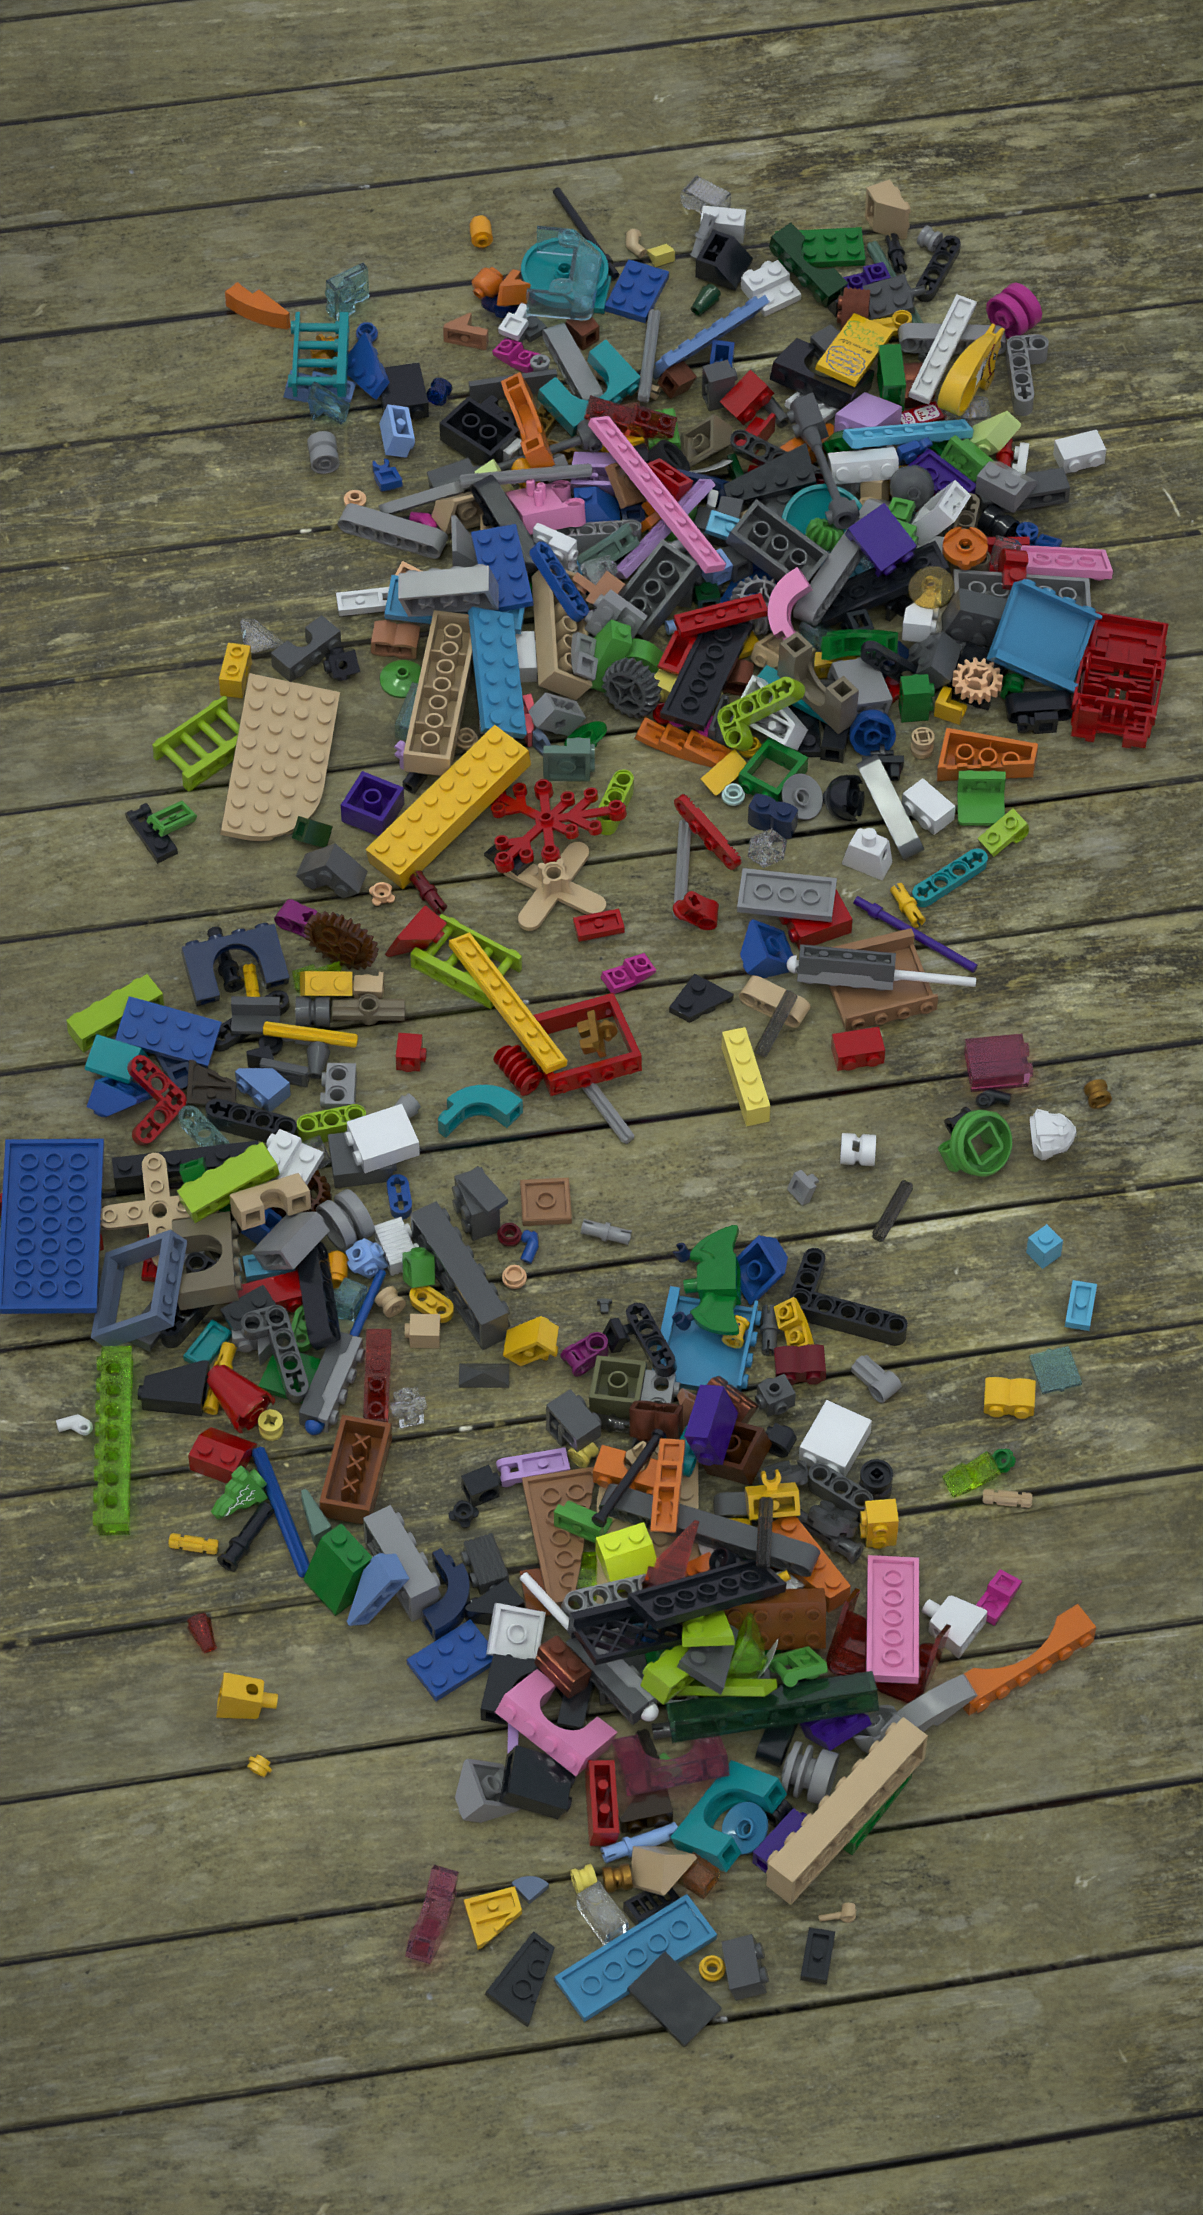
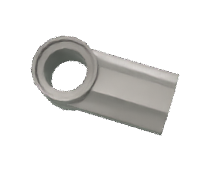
M868 1355L860 1356L851 1367V1372L868 1386L870 1394L879 1403H884L902 1388L899 1378L892 1371L888 1370L885 1372Z

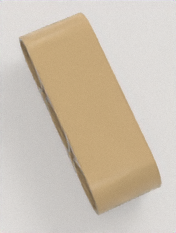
M751 976L739 993V999L748 1007L793 1028L799 1027L811 1008L806 999L759 976Z

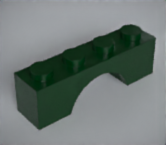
M790 222L771 236L770 251L784 263L785 268L789 272H793L803 287L808 288L814 299L818 303H822L826 308L832 302L839 299V295L843 296L844 288L848 286V282L835 268L818 269L805 261L801 253L805 236Z

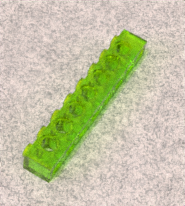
M101 1346V1356H97L96 1359L97 1371H101V1378H96V1393H100V1400L95 1401L96 1415H100V1422H95V1437H99V1444H94L95 1459H99V1464L94 1466V1481H98V1488H93V1502L98 1503L97 1511H93V1526H98L99 1535H130L133 1394L132 1346ZM112 1373H119L115 1376L110 1375ZM114 1394L118 1395L117 1397H109ZM112 1416L118 1417L116 1419H109ZM112 1438H116V1439H117L116 1441H113V1442L108 1441L109 1439H112ZM112 1460L117 1461L116 1463H113V1464H109V1463H108L109 1461H112ZM112 1482L117 1483V1484L114 1485V1486H108V1485H107V1484L112 1483ZM109 1505H116L114 1508H106Z

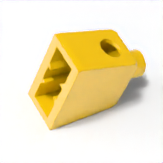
M224 1672L218 1693L216 1718L257 1719L259 1718L261 1708H277L278 1693L264 1692V1681L262 1679Z

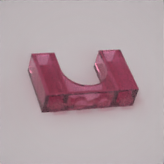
M714 1719L688 1724L692 1749L687 1754L674 1759L663 1760L648 1756L643 1751L638 1735L613 1739L614 1760L626 1795L632 1796L730 1776L727 1752Z

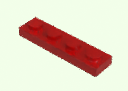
M758 593L674 615V623L680 637L684 638L768 616V608L762 594Z

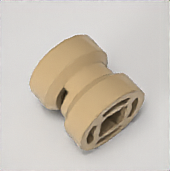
M926 727L916 728L912 732L910 752L918 759L929 758L933 754L934 733Z

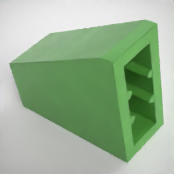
M610 620L594 637V639H597L594 657L598 658L596 678L592 681L591 688L604 693L606 690L602 688L604 683L602 678L605 675L606 669L615 661L625 658L632 645L631 626L614 620Z

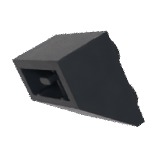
M713 229L696 258L695 277L736 291L741 282V277L750 267L753 257L734 236Z

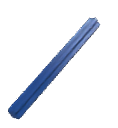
M262 1446L254 1448L252 1450L253 1460L259 1474L267 1483L264 1488L275 1511L274 1514L299 1577L304 1578L310 1564L266 1450Z

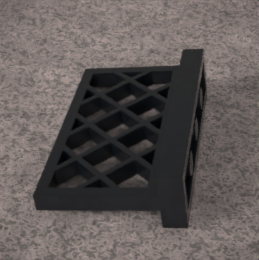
M626 1599L571 1612L567 1633L571 1639L577 1638L594 1665H599L682 1645L683 1627L680 1623L661 1628L660 1633L648 1630L647 1628L650 1624L627 1603ZM644 1623V1626L639 1627L632 1624ZM615 1628L621 1629L619 1633L610 1630ZM625 1631L638 1634L637 1639L624 1635ZM666 1631H669L677 1634L678 1636L670 1637L664 1634ZM594 1633L598 1634L596 1639L586 1636ZM604 1636L615 1640V1642L610 1644L601 1641V1638ZM644 1636L654 1639L656 1641L648 1643L642 1641L641 1639ZM623 1642L632 1645V1647L623 1648L618 1646V1644ZM597 1647L607 1650L609 1653L598 1655L595 1649Z

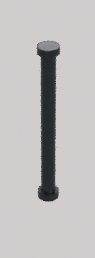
M653 1430L651 1439L599 1513L593 1515L591 1520L596 1526L603 1528L607 1524L606 1519L658 1447L660 1438H667L662 1430Z

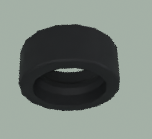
M660 440L648 452L650 462L661 458L675 469L690 470L686 456L676 445L668 440Z

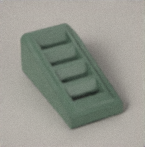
M303 1489L301 1490L302 1506L313 1544L317 1547L321 1537L330 1532L332 1527L309 1491Z

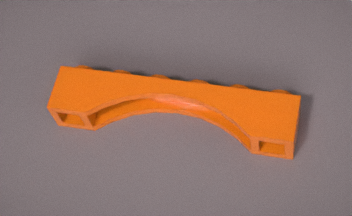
M519 372L502 380L503 391L520 429L522 438L520 444L531 468L554 466L555 462L532 392L522 373Z
M1078 1604L1057 1616L1054 1628L1048 1639L1028 1658L1001 1668H972L964 1673L978 1696L962 1708L969 1716L976 1711L977 1713L984 1711L992 1701L997 1698L998 1700L1005 1698L1013 1688L1018 1685L1019 1687L1026 1685L1034 1675L1047 1672L1057 1661L1068 1659L1073 1654V1651L1080 1647L1086 1648L1094 1641L1096 1626Z

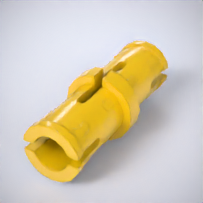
M897 883L899 889L895 885L892 886L890 892L898 902L899 910L901 913H905L912 927H919L917 920L920 925H923L926 919L918 909L917 901L915 898L910 897L904 884Z

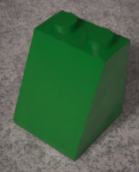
M341 1523L321 1537L303 1581L325 1606L337 1616L353 1604L363 1570L371 1562L372 1556Z

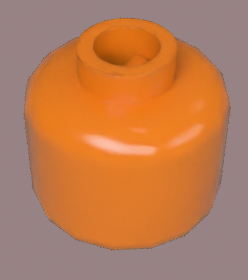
M494 267L481 269L472 279L474 295L481 300L484 298L488 300L494 299L499 292V285L504 279L503 275Z

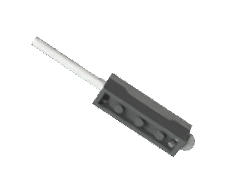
M800 944L799 960H796L797 955H793L787 960L788 970L794 974L798 973L797 981L806 984L819 983L830 986L841 985L853 988H873L880 991L893 990V982L898 980L975 987L976 985L975 977L895 970L896 953Z
M527 1572L524 1573L520 1580L561 1625L568 1630L569 1617ZM594 1633L586 1636L596 1639L598 1634ZM602 1636L601 1641L607 1642L606 1637ZM570 1638L566 1641V1644L582 1660V1663H585L592 1670L589 1679L632 1725L641 1719L650 1722L657 1718L659 1714L657 1699L640 1686L642 1679L634 1666H629L624 1659L594 1665L577 1638ZM597 1647L595 1649L598 1655L609 1653V1651Z

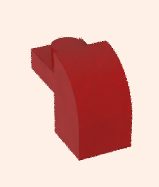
M1005 548L1001 550L998 556V572H1002V589L1011 590L1014 582L1027 579V565L1029 563L1027 551Z

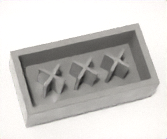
M483 564L465 568L454 566L451 569L442 570L431 568L428 571L420 572L409 570L406 573H399L398 599L408 617L433 616L434 610L468 613L471 607L499 610V584L489 565Z
M391 1505L363 1518L365 1543L373 1557L380 1553L397 1554L409 1580L396 1593V1596L413 1622L422 1618V1610L439 1601L441 1594L438 1587L441 1584L436 1573L429 1571L427 1567L429 1564L424 1553H419L416 1549L417 1543L411 1532L407 1533L404 1529L405 1523L399 1512L395 1513Z

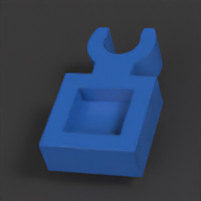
M929 437L919 442L914 440L898 446L896 452L899 458V466L910 464L917 456L928 450V447L933 446Z
M387 458L384 459V465H378L376 461L372 462L374 479L381 492L403 487L402 478L396 467L390 468Z

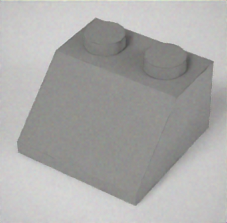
M989 461L977 475L975 493L1014 513L1037 486L1038 481L1000 461Z

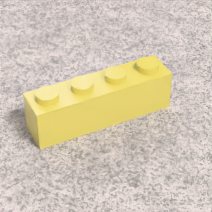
M746 1027L722 1032L721 1048L746 1126L770 1122V1103Z

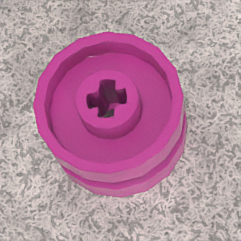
M1017 282L1008 285L1001 293L992 297L986 305L987 315L991 324L1003 327L1007 339L1012 336L1024 335L1028 329H1032L1042 320V310L1037 298L1027 287Z

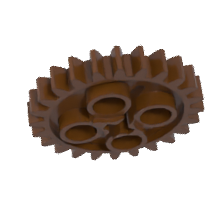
M326 911L323 914L317 912L316 915H312L304 927V934L307 935L305 939L311 941L309 946L316 947V953H322V958L328 957L330 963L338 962L340 967L346 965L349 970L352 966L356 970H359L360 967L365 970L367 966L371 967L378 956L379 948L376 947L378 943L372 941L374 936L367 935L368 930L361 929L360 923L354 924L352 918L346 920L342 914L340 917H337L334 912L331 915Z

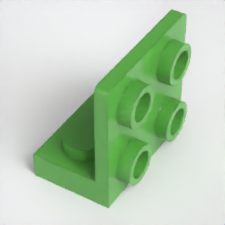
M956 435L949 439L940 456L975 484L977 475L989 461H993L968 438L962 441Z

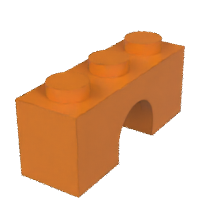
M602 1445L593 1469V1482L603 1488H607L609 1484H619L628 1471L625 1467L626 1451ZM650 1458L647 1468L639 1472L629 1488L653 1495L656 1478V1459Z

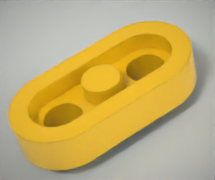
M430 1286L416 1287L410 1290V1303L415 1309L423 1314H438L439 1311H444V1314H440V1323H446L452 1319L454 1306L450 1299ZM419 1298H425L426 1300H425V1301H419L418 1299H419Z

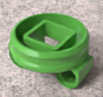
M973 1110L958 1120L952 1131L951 1139L943 1142L938 1147V1150L949 1171L957 1172L962 1170L970 1175L986 1177L997 1173L1009 1159L1012 1150V1133L1006 1120L997 1112ZM978 1134L984 1143L992 1145L991 1148L978 1156L971 1143V1140Z

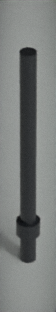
M559 187L553 190L555 197L584 239L594 243L602 250L608 262V274L612 279H617L620 274L614 267L611 257L605 254Z

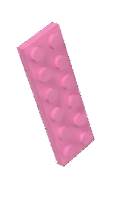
M868 1555L866 1681L918 1684L919 1558Z

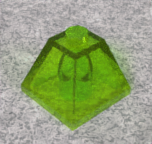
M747 1613L738 1631L727 1674L728 1679L754 1678L757 1670L762 1671L766 1664L765 1644L752 1613Z

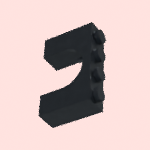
M796 338L773 361L769 379L804 395L813 392L816 400L841 410L864 392L868 393L870 391L875 371L868 369L856 387L833 377L817 375L808 369L813 363L816 346Z
M493 1654L480 1708L482 1721L507 1724L495 1711L503 1696L536 1669L541 1671L534 1664L535 1659H520L510 1654L506 1656ZM590 1679L588 1686L569 1699L555 1687V1690L562 1699L557 1721L558 1727L566 1730H580L586 1726L595 1688Z

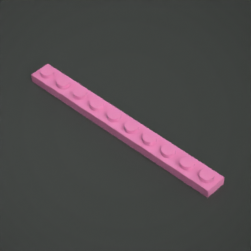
M609 416L591 418L588 426L705 574L723 571L726 566L724 560Z

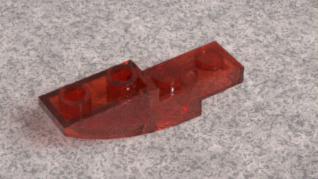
M591 395L588 399L584 418L588 420L609 416L623 435L656 439L673 438L678 418L637 404L632 409Z
M366 1329L364 1419L389 1423L392 1329Z

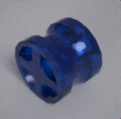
M434 378L431 382V388L426 392L428 401L437 406L445 405L453 389L451 383L443 378Z

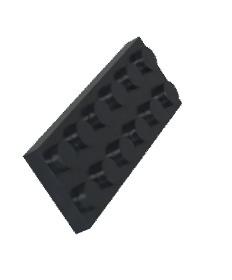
M936 541L915 549L913 552L915 554L914 557L906 563L901 561L896 564L897 568L887 576L882 574L878 577L875 574L877 570L873 567L850 577L822 617L821 621L824 627L828 628L843 621L846 618L845 614L848 612L862 609L869 610L951 574L950 568Z
M742 622L698 634L660 712V718L704 732L753 630V623Z
M759 1557L628 1593L627 1603L656 1630L786 1592L787 1583Z

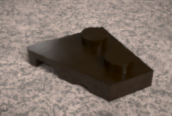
M189 1060L187 1107H206L208 1101L215 1098L236 1103V1082L227 1077H221L212 1069L208 1070L198 1065L194 1060Z

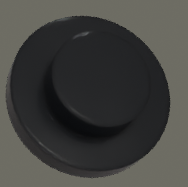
M263 1035L259 1040V1048L270 1046L271 1052L275 1056L283 1048V1040L281 1037Z

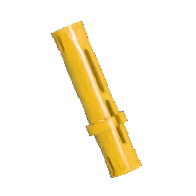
M223 1342L219 1357L214 1362L213 1367L216 1365H226L233 1370L232 1362L237 1347L233 1343ZM209 1386L202 1410L207 1414L216 1415L218 1414L220 1403Z

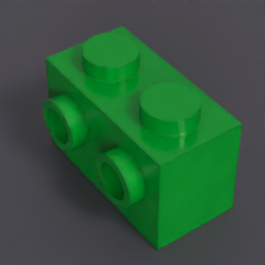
M928 674L900 676L898 706L901 723L929 721V712L933 711L932 697L935 696L934 684L929 682Z

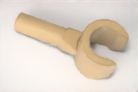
M843 1903L841 1912L819 1915V1921L841 1919L843 1922L851 1923L856 1917L855 1904Z

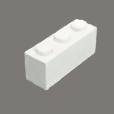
M895 447L828 453V465L836 484L891 480L892 475L899 469V458Z

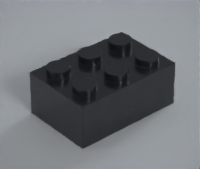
M469 396L439 423L440 440L478 465H485L492 459L497 464L503 462V450L517 437L520 439L519 428Z

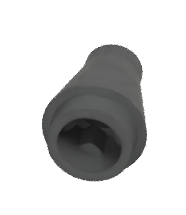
M311 1042L306 1049L309 1077L312 1079L322 1078V1072L330 1055L329 1046L324 1042Z

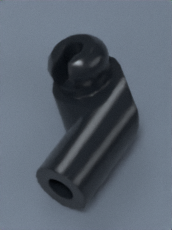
M989 1088L977 1096L976 1103L980 1108H988L995 1103L1009 1105L1012 1094Z

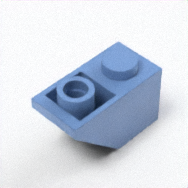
M238 1068L235 1071L237 1088L243 1094L247 1093L259 1108L263 1107L265 1110L272 1112L291 1096L290 1083L273 1068Z

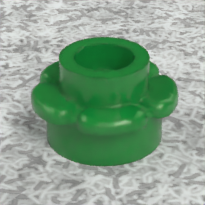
M998 1449L993 1453L991 1462L995 1470L1006 1473L1010 1471L1011 1467H1014L1016 1458L1010 1449Z

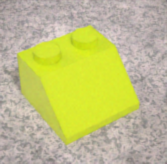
M644 1522L596 1537L595 1551L608 1582L659 1571L654 1546ZM619 1589L617 1590V1593L623 1592L625 1590Z

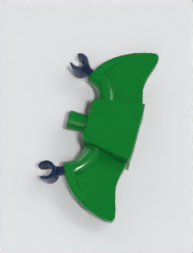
M737 1225L722 1228L708 1235L697 1243L692 1251H689L682 1242L676 1245L679 1251H673V1254L679 1262H685L690 1258L692 1262L698 1263L697 1278L684 1279L683 1285L685 1294L698 1293L701 1301L697 1307L690 1311L689 1315L686 1316L680 1311L672 1316L673 1321L680 1330H687L691 1325V1321L694 1320L700 1328L711 1333L732 1336L739 1334V1327L734 1316L735 1305H741V1268L736 1253L734 1254V1246L739 1234Z

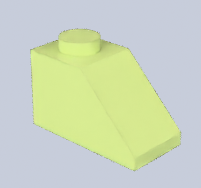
M1005 411L973 425L974 432L970 441L986 455L990 456L999 452L1021 427V423L1008 411Z

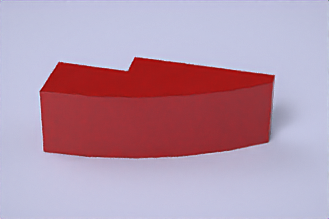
M675 630L657 668L678 676L698 634L681 638L678 630Z

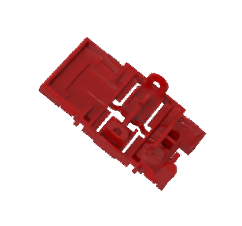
M1095 612L1102 615V618L1095 620L1085 652L1080 661L1076 681L1078 686L1075 687L1072 701L1071 736L1085 738V741L1094 742L1096 733H1109L1123 737L1122 747L1131 749V746L1146 749L1147 738H1150L1152 726L1155 725L1167 661L1165 659L1167 649L1165 642L1169 623ZM1082 669H1086L1083 672L1080 693H1078ZM1090 670L1113 674V672H1119V675L1112 676L1109 674L1091 672ZM1124 673H1125V674H1129V677L1147 679V680H1151V681L1140 680V679H1134V678H1130V679H1129V678H1124L1123 675H1124ZM1155 681H1160V682H1159V687H1158V693H1157L1156 703H1155V705H1154L1155 697H1156V691H1157V682H1155ZM1110 689H1116L1114 698H1108ZM1120 690L1127 691L1125 700L1119 699Z

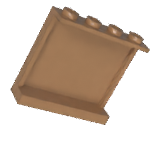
M912 928L833 947L896 953L895 970L924 972L914 946ZM898 980L893 982V990L883 991L873 988L828 985L846 1032L860 1030L872 1025H882L897 1019H907L917 1014H928L937 1010L938 994H933L929 982Z

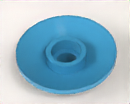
M742 1802L732 1807L726 1814L722 1824V1833L733 1836L742 1855L752 1853L764 1841L768 1832L766 1813L759 1805L752 1802Z

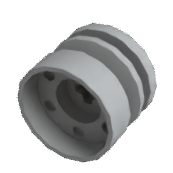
M796 1741L792 1750L787 1755L781 1776L782 1786L788 1795L792 1786L795 1785L793 1793L795 1798H799L804 1788L808 1789L807 1801L819 1805L826 1795H830L840 1754L822 1749L817 1759H814V1747L808 1745L804 1755H802L803 1743Z

